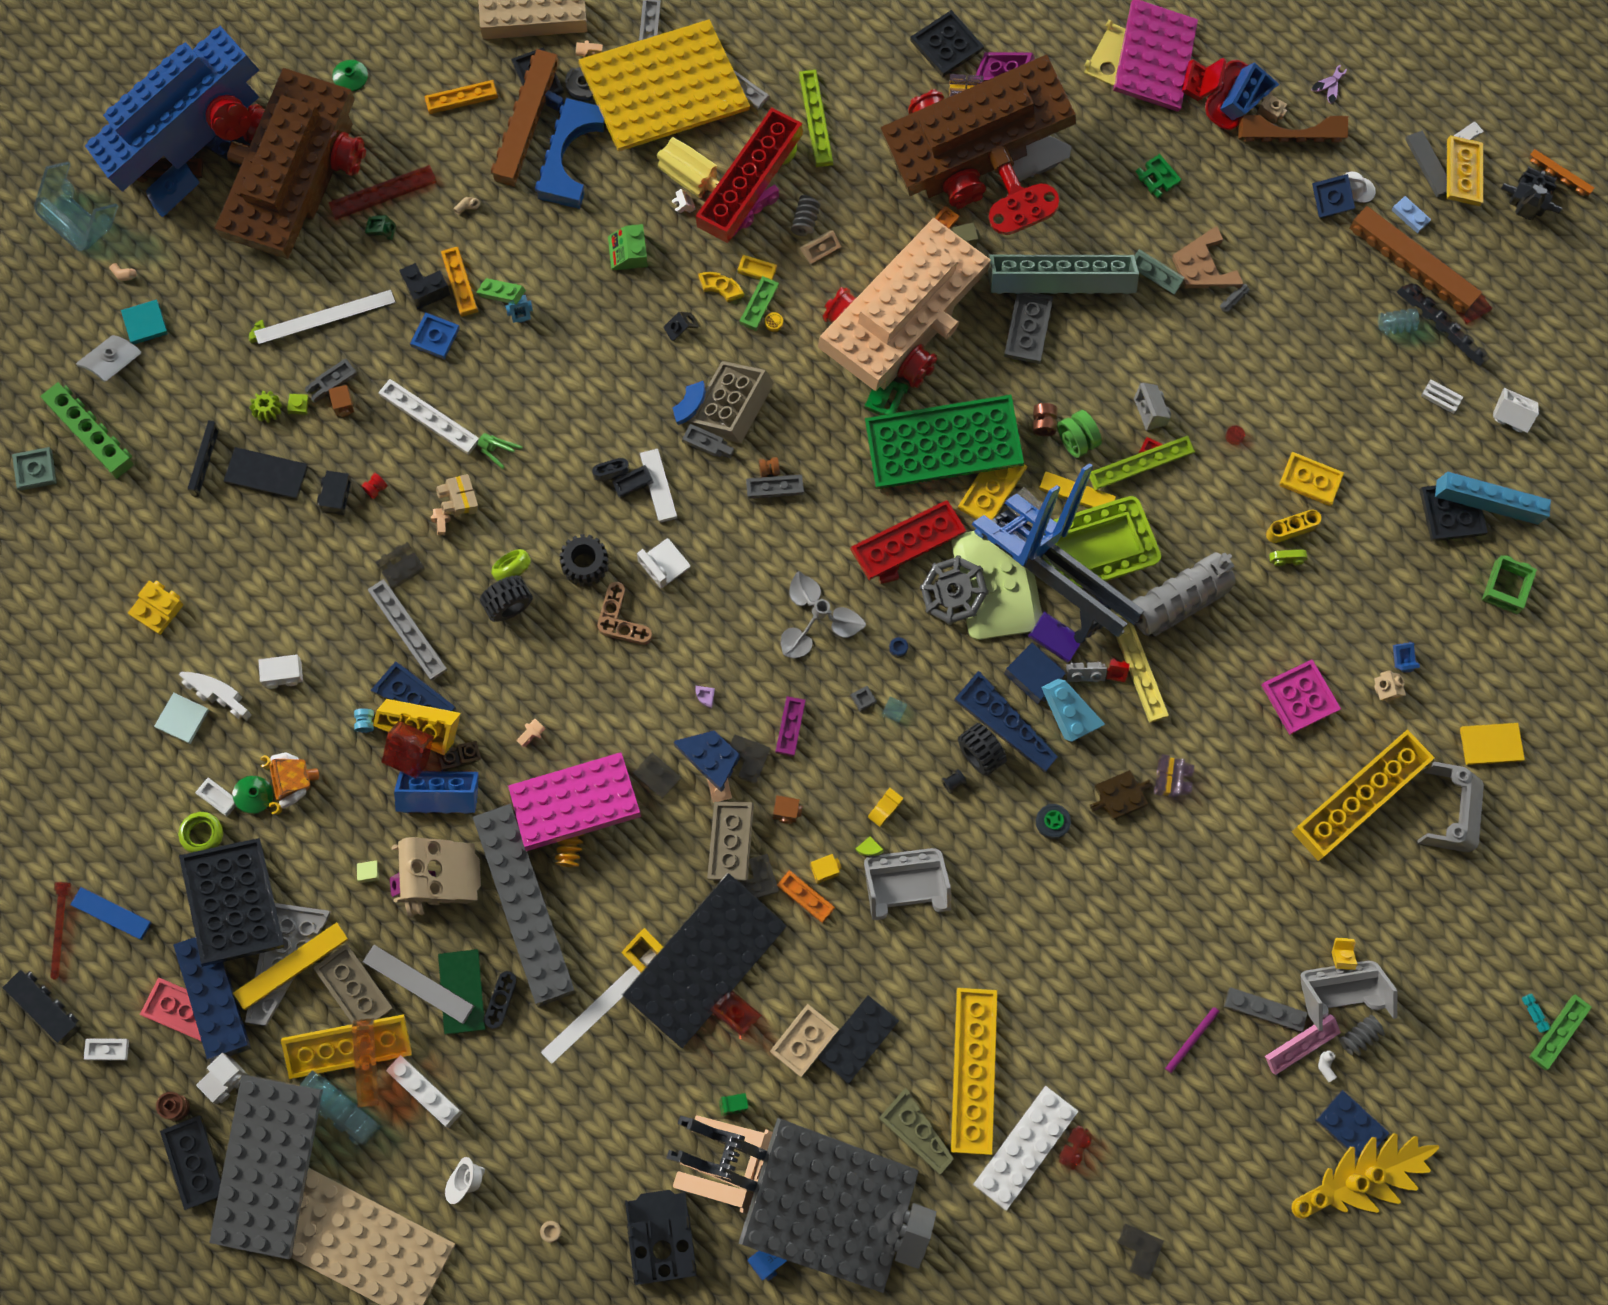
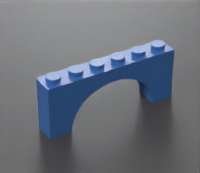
M566 98L565 104L561 105L560 120H556L555 135L551 136V148L546 151L545 166L542 165L541 179L536 182L535 191L540 200L580 209L585 194L584 185L574 181L567 175L562 166L563 155L574 139L589 132H604L606 124L597 105Z

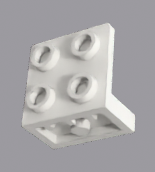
M668 538L648 553L643 549L637 553L638 562L660 589L690 568V564Z

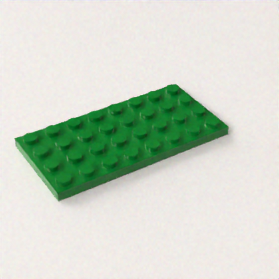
M1012 394L865 418L876 489L1024 466Z

